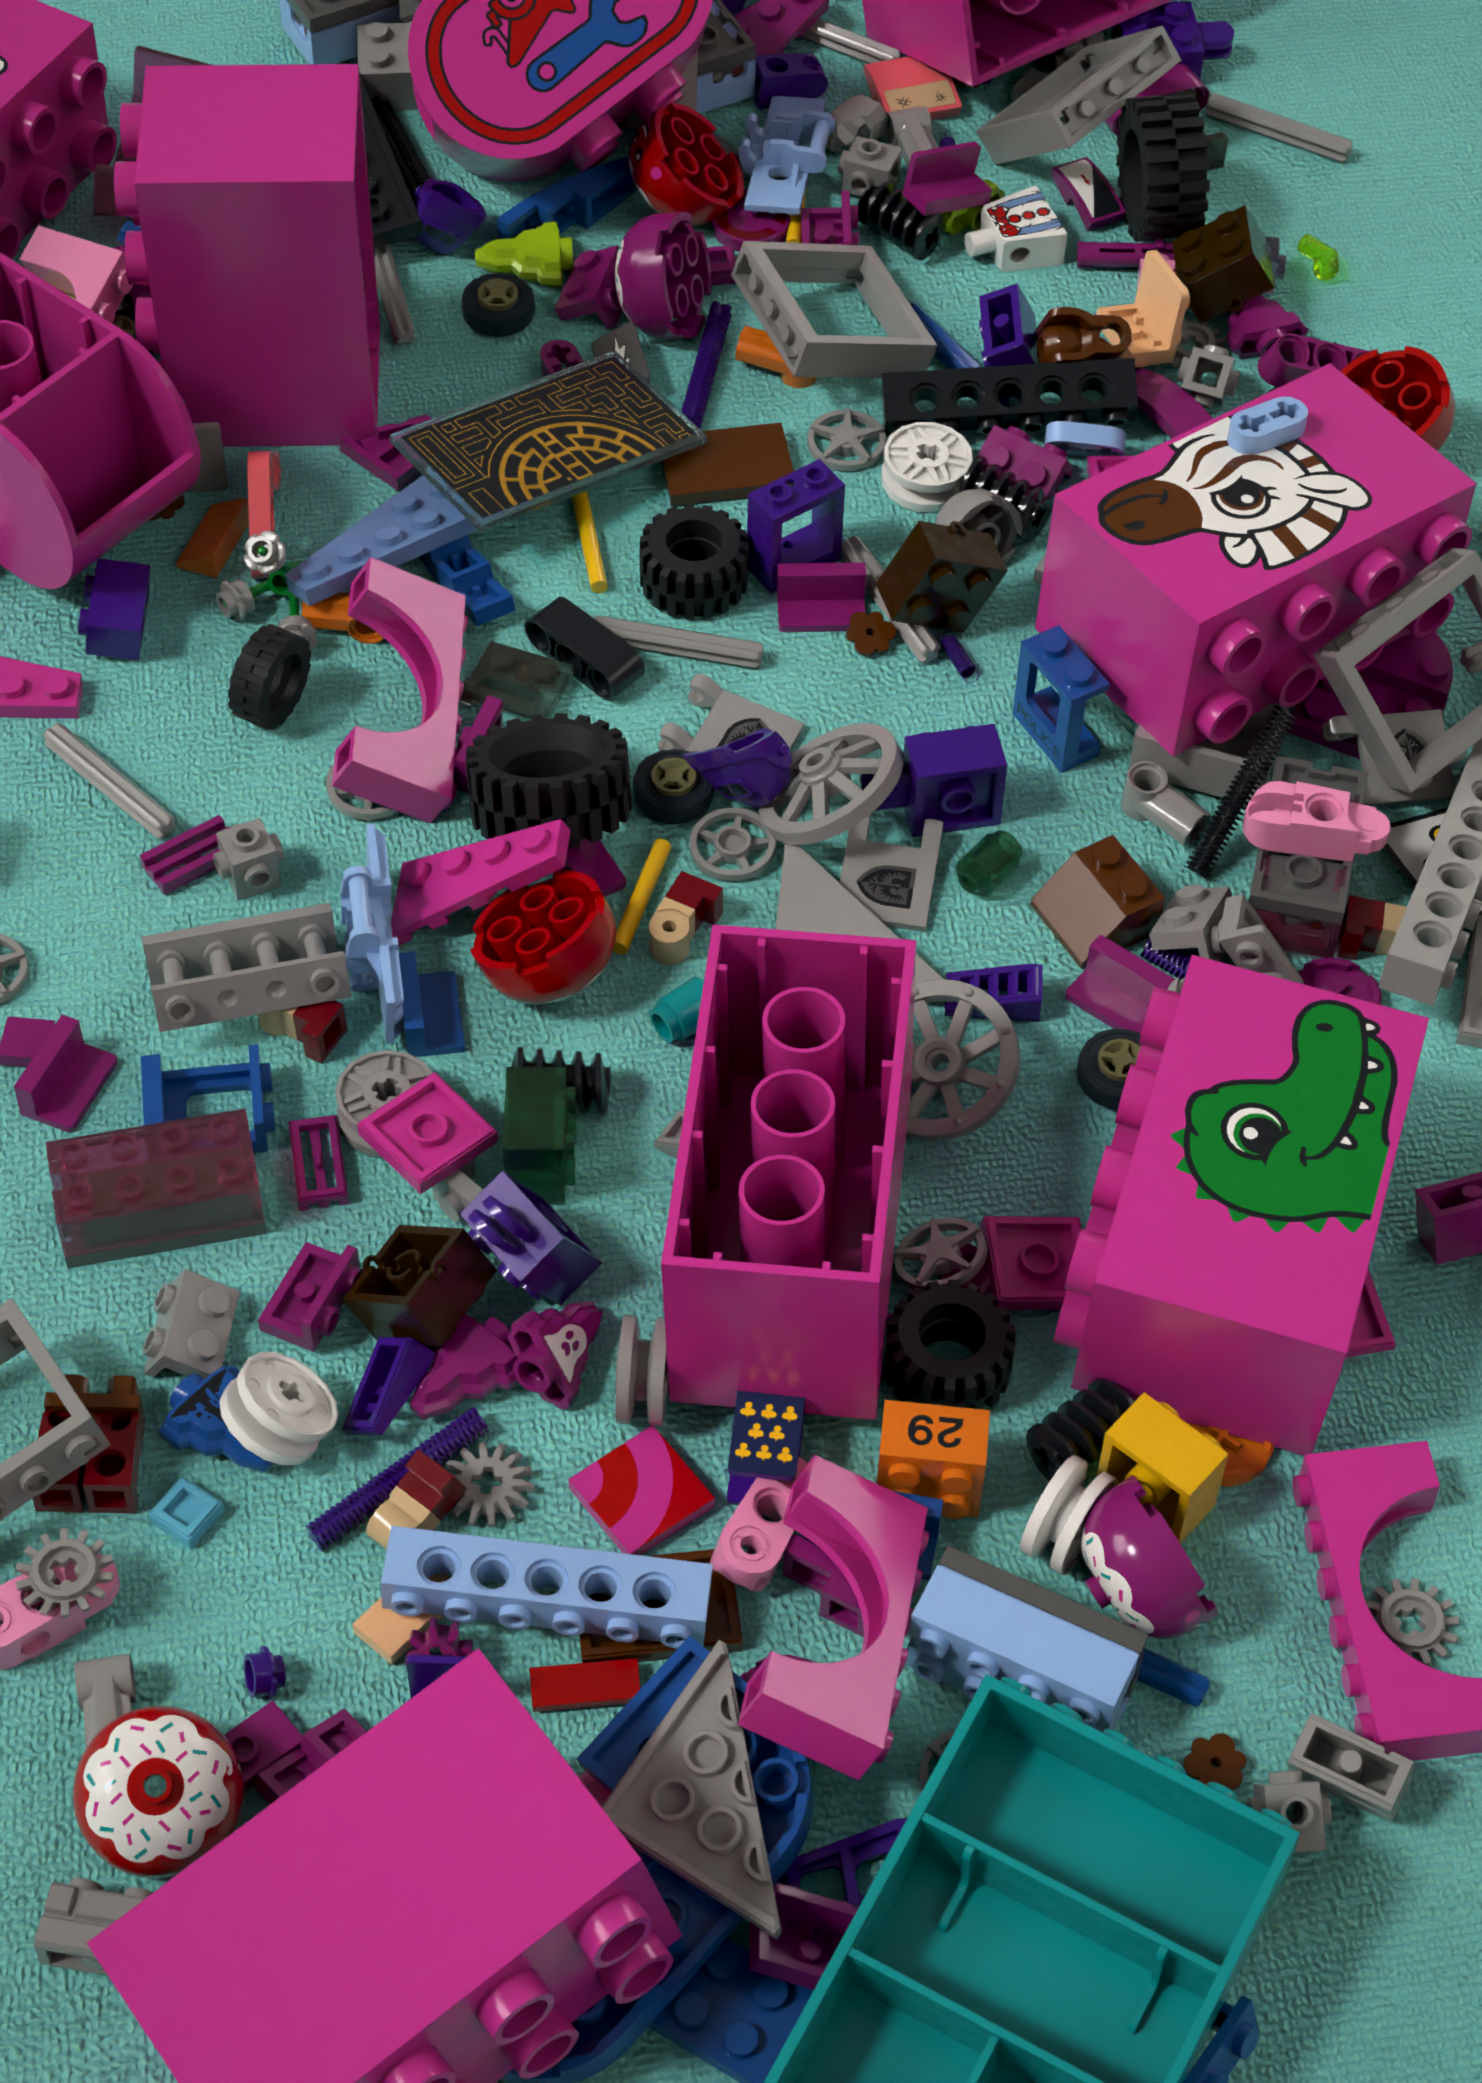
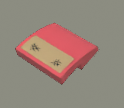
M911 57L864 64L863 70L872 99L881 103L886 113L926 106L931 120L960 115L962 104L951 76Z

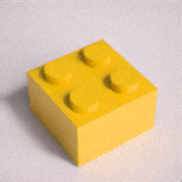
M1144 1392L1105 1433L1097 1476L1102 1472H1106L1115 1477L1119 1484L1133 1475L1146 1492V1495L1138 1499L1142 1505L1146 1502L1150 1505L1153 1504L1181 1544L1216 1505L1229 1454L1222 1449L1220 1443L1214 1437L1204 1432H1198L1183 1421L1170 1405L1164 1402H1157Z

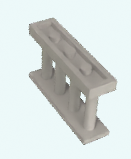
M330 903L142 936L159 1032L351 997L344 951L338 952Z

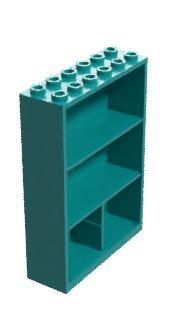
M986 1674L764 2083H1183L1191 2071L1291 1867L1300 1832L1292 1829L1291 1822L1275 1811L1263 1808L1258 1812L1239 1802V1797L1232 1790L1219 1783L1208 1782L1205 1785L1187 1776L1186 1770L1176 1761L1161 1755L1152 1758L1134 1749L1133 1742L1121 1733L1111 1729H1104L1103 1732H1100L1084 1724L1082 1717L1073 1709L1059 1703H1053L1049 1706L1031 1697L1030 1690L1020 1682L1007 1677H1002L1001 1680H998Z

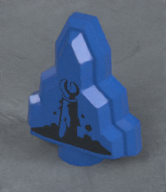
M234 1365L229 1367L223 1366L210 1374L206 1379L195 1373L183 1379L170 1397L169 1405L173 1409L159 1429V1437L178 1450L192 1447L206 1457L224 1454L238 1466L266 1472L275 1464L263 1460L247 1450L230 1433L221 1417L219 1400L224 1389L233 1379L237 1378L240 1372Z

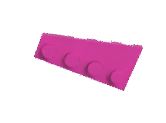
M562 819L402 863L391 918L392 938H398V946L412 940L411 932L428 925L434 930L449 922V914L467 905L472 910H476L490 903L489 899L497 891L508 887L513 892L565 867L571 830Z

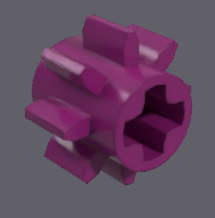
M431 1617L430 1626L424 1634L418 1630L411 1631L409 1642L417 1649L411 1650L406 1654L405 1664L407 1663V1656L410 1654L438 1655L436 1651H431L433 1647H440L443 1655L468 1656L473 1650V1640L460 1639L458 1634L460 1622L455 1621L451 1626L439 1624L435 1617Z

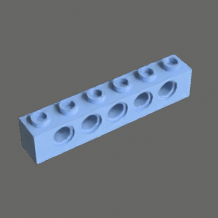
M391 1525L381 1578L382 1608L392 1609L395 1613L403 1616H418L421 1613L442 1615L460 1623L483 1620L499 1622L501 1625L511 1629H525L529 1626L550 1628L557 1633L567 1636L591 1633L607 1635L610 1639L618 1642H633L637 1639L657 1641L675 1649H678L691 1636L703 1646L713 1564ZM435 1574H445L451 1577L444 1582H433L428 1579ZM490 1580L500 1581L504 1584L497 1589H488L482 1586L483 1583ZM541 1587H552L558 1592L552 1595H541L535 1592V1590ZM596 1593H604L609 1595L611 1599L605 1602H596L590 1599L589 1596ZM654 1599L663 1602L665 1605L660 1608H649L642 1603Z

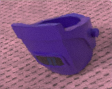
M432 178L426 180L422 187L417 186L415 194L418 195L415 207L419 218H421L424 233L415 235L414 238L430 250L442 254H450L456 251L477 229L481 228L485 221L486 212L481 203L457 184L444 180L438 181Z
M762 728L723 746L701 752H688L682 756L693 770H697L725 798L749 808L765 806L790 781L791 751L778 732H772L771 729Z

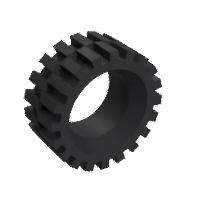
M1189 93L1127 98L1125 105L1121 108L1122 116H1119L1118 121L1120 134H1117L1119 155H1116L1117 166H1119L1117 180L1118 188H1121L1120 201L1126 211L1123 218L1125 225H1128V233L1130 237L1133 236V241L1135 242L1180 238L1185 232L1204 226L1206 221L1204 212H1208L1209 202L1206 198V193L1210 189V181L1207 179V170H1210L1209 158H1206L1208 143L1207 136L1203 135L1205 125L1203 116L1199 117V104L1195 102V97Z
M555 713L552 719H543V714L530 715L531 721L521 722L519 718L507 721L506 728L495 725L487 729L488 736L479 734L473 739V746L467 747L465 762L472 824L475 830L481 829V836L486 839L562 819L571 830L568 849L580 847V840L588 839L592 843L603 839L602 831L612 834L620 829L619 822L626 823L630 817L629 811H632L627 741L626 738H622V732L619 729L613 728L609 730V723L603 720H598L591 724L590 717L578 715L575 720L568 719L567 713Z

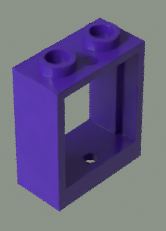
M820 459L748 494V570L771 594L777 591L778 564L833 563L841 559L845 484ZM812 509L811 524L782 538L783 523Z

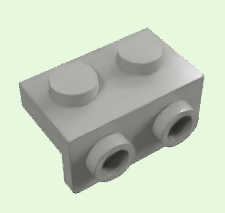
M1195 884L1177 890L1149 933L1153 951L1198 948L1200 957L1219 962L1226 951L1218 941V925L1223 917L1225 900L1227 897L1232 896L1230 886L1204 888L1202 885Z
M1243 894L1227 897L1223 917L1218 925V941L1236 966L1303 984V979L1285 956V951Z
M187 1269L171 1284L164 1283L156 1296L153 1310L158 1312L156 1325L149 1331L142 1349V1353L148 1356L144 1374L154 1378L165 1367L185 1376L195 1373L206 1379L210 1374L221 1368L240 1291Z

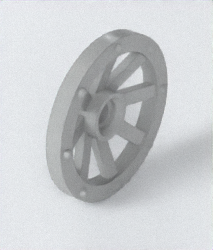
M868 723L837 728L813 739L792 754L790 781L771 802L759 807V816L763 824L775 839L792 845L816 843L843 833L874 812L892 792L903 770L904 755L902 749L889 730L882 726ZM878 749L882 750V758H858ZM851 774H875L864 790L851 781ZM842 793L851 800L840 809L829 814L830 798ZM810 796H812L813 820L796 822ZM792 798L783 816L780 817L781 806Z
M947 979L916 983L914 1014L925 1042L920 1046L913 1043L912 1061H914L915 1066H912V1083L921 1081L923 1083L910 1099L906 1136L929 1141L954 1139L971 1133L986 1124L1002 1109L1015 1087L1020 1069L1019 1040L1015 1028L1004 1009L982 989L965 982ZM936 1001L958 1002L946 1038L939 1036L927 1003ZM975 1008L990 1020L995 1029L960 1048L973 1009ZM1000 1046V1062L996 1076L966 1066L968 1063ZM949 1062L945 1070L936 1071L939 1064ZM962 1082L988 1090L978 1102L963 1111L956 1085ZM941 1090L949 1117L941 1119L918 1118L935 1093Z

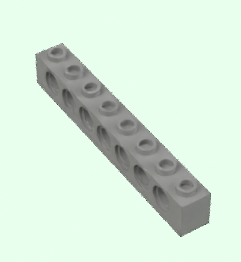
M1482 739L1474 744L1389 949L1378 986L1380 989L1432 1006L1435 1004L1440 988L1450 990L1459 964L1451 960L1452 958L1462 960L1470 937V933L1463 930L1465 928L1473 931L1482 904L1475 902V899L1482 901Z

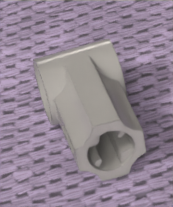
M926 106L886 113L888 116L886 131L888 143L902 148L901 155L907 167H909L911 155L914 152L938 148L932 135V121Z
M1149 761L1137 762L1132 765L1127 773L1121 799L1123 812L1134 820L1151 821L1183 846L1186 844L1190 846L1199 838L1201 832L1207 826L1211 814L1167 783V773L1160 765Z
M130 1653L74 1663L78 1703L80 1710L84 1712L86 1747L103 1727L119 1716L132 1711V1703H136L135 1678Z

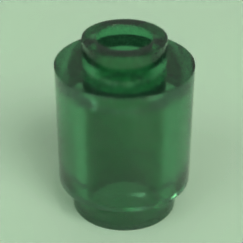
M999 830L994 834H986L956 864L958 881L962 888L973 895L990 896L1019 867V860L1023 855L1021 845L1011 834Z

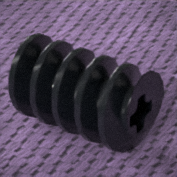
M891 181L884 182L879 187H870L858 201V221L867 225L869 229L879 232L880 236L891 240L894 245L903 248L908 254L915 255L916 259L920 261L926 259L938 244L944 225V215L938 213L924 216L902 195L903 189H897L896 184Z
M983 456L978 457L963 477L959 493L964 490L986 489L1004 497L1014 505L1021 516L1023 528L1021 536L1017 534V537L1023 541L1034 539L1046 525L1053 510L1054 500L1049 498L1042 503L1044 496L1042 488L1036 487L1028 495L1029 481L1022 479L1014 487L1016 475L1013 472L1005 473L1000 479L1002 467L994 464L986 471L988 459Z
M518 1047L511 1067L510 1106L517 1094L521 1107L529 1109L535 1096H537L541 1109L547 1111L550 1109L554 1098L557 1097L561 1112L569 1111L573 1100L576 1099L580 1112L587 1113L593 1100H596L599 1113L606 1115L608 1113L611 1089V1064L609 1067H605L601 1053L595 1052L590 1066H587L584 1063L581 1051H576L571 1064H566L562 1050H556L551 1063H546L542 1048H537L532 1061H527L523 1047Z
M1106 1378L1095 1379L1088 1385V1389H1082L1076 1393L1072 1401L1064 1402L1058 1407L1057 1412H1051L1045 1416L1042 1424L1036 1423L1027 1430V1448L1038 1470L1048 1481H1051L1057 1470L1072 1455L1082 1458L1088 1464L1095 1462L1098 1459L1096 1448L1102 1451L1105 1433L1134 1403V1400L1115 1382Z

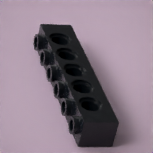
M1134 358L882 373L881 378L883 427L886 436L891 435L902 426L916 422H935L951 427L958 433L961 431L977 430L978 433L989 435L994 425L1002 429L1012 426L1019 428L1023 432H1035L1042 430L1048 423L1054 421L1078 423L1103 422L1105 426L1119 427L1126 425L1129 421H1134L1138 409ZM1087 390H1096L1103 396V399L1098 402H1091L1085 399L1082 393ZM1052 392L1057 394L1062 401L1051 405L1045 403L1040 396L1044 393ZM1004 395H1012L1020 403L1014 407H1006L998 399ZM968 397L975 400L978 405L973 409L966 410L959 407L956 402L961 398ZM928 400L936 408L930 412H921L914 405L918 401Z

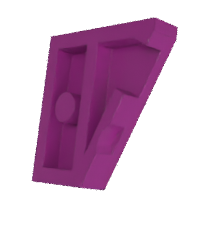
M426 414L407 419L400 424L391 423L376 427V435L354 441L351 434L345 435L339 439L340 452L399 491L430 468L401 436L438 423V421Z

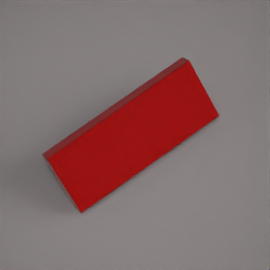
M637 1658L529 1668L533 1712L627 1704L640 1690Z

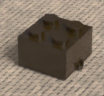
M1246 205L1234 211L1225 212L1216 220L1196 230H1189L1182 234L1180 238L1172 241L1176 274L1188 288L1190 294L1189 306L1201 324L1229 310L1240 312L1243 310L1245 302L1275 288L1267 240ZM1234 300H1238L1240 303L1236 307L1233 304Z
M918 521L876 582V585L892 621L964 633L1008 570L991 534L966 530L957 521H952L949 526Z
M399 1225L377 1255H369L364 1259V1272L342 1300L376 1341L379 1337L413 1338L423 1345L441 1347L445 1341L454 1335L457 1330V1324L471 1305L482 1297L485 1292V1286L497 1270L463 1228ZM371 1261L378 1265L377 1269L375 1266H370Z

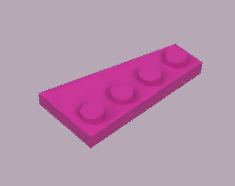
M0 656V717L78 719L84 686L81 673Z

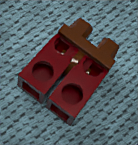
M64 1374L111 1445L91 1458L88 1463L79 1466L54 1483L47 1491L32 1498L35 1511L83 1512L86 1496L89 1513L137 1514L139 1496L137 1483L146 1422L136 1378L134 1376L115 1375L108 1381L107 1394L90 1393L88 1378L79 1374ZM46 1392L45 1411L42 1415L38 1438L71 1417L56 1392Z

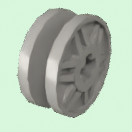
M392 1050L367 1053L350 1062L339 1075L335 1090L336 1112L341 1135L351 1147L368 1156L383 1158L358 1134L357 1123L433 1072L424 1061L406 1052Z
M623 1316L615 1382V1419L617 1424L630 1423L636 1401L646 1402L650 1426L663 1427L666 1401L669 1393L664 1317L657 1318L651 1340L641 1339L638 1316Z

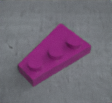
M760 0L734 14L733 17L756 45V55L784 54L783 49L794 38H801L829 9V0Z

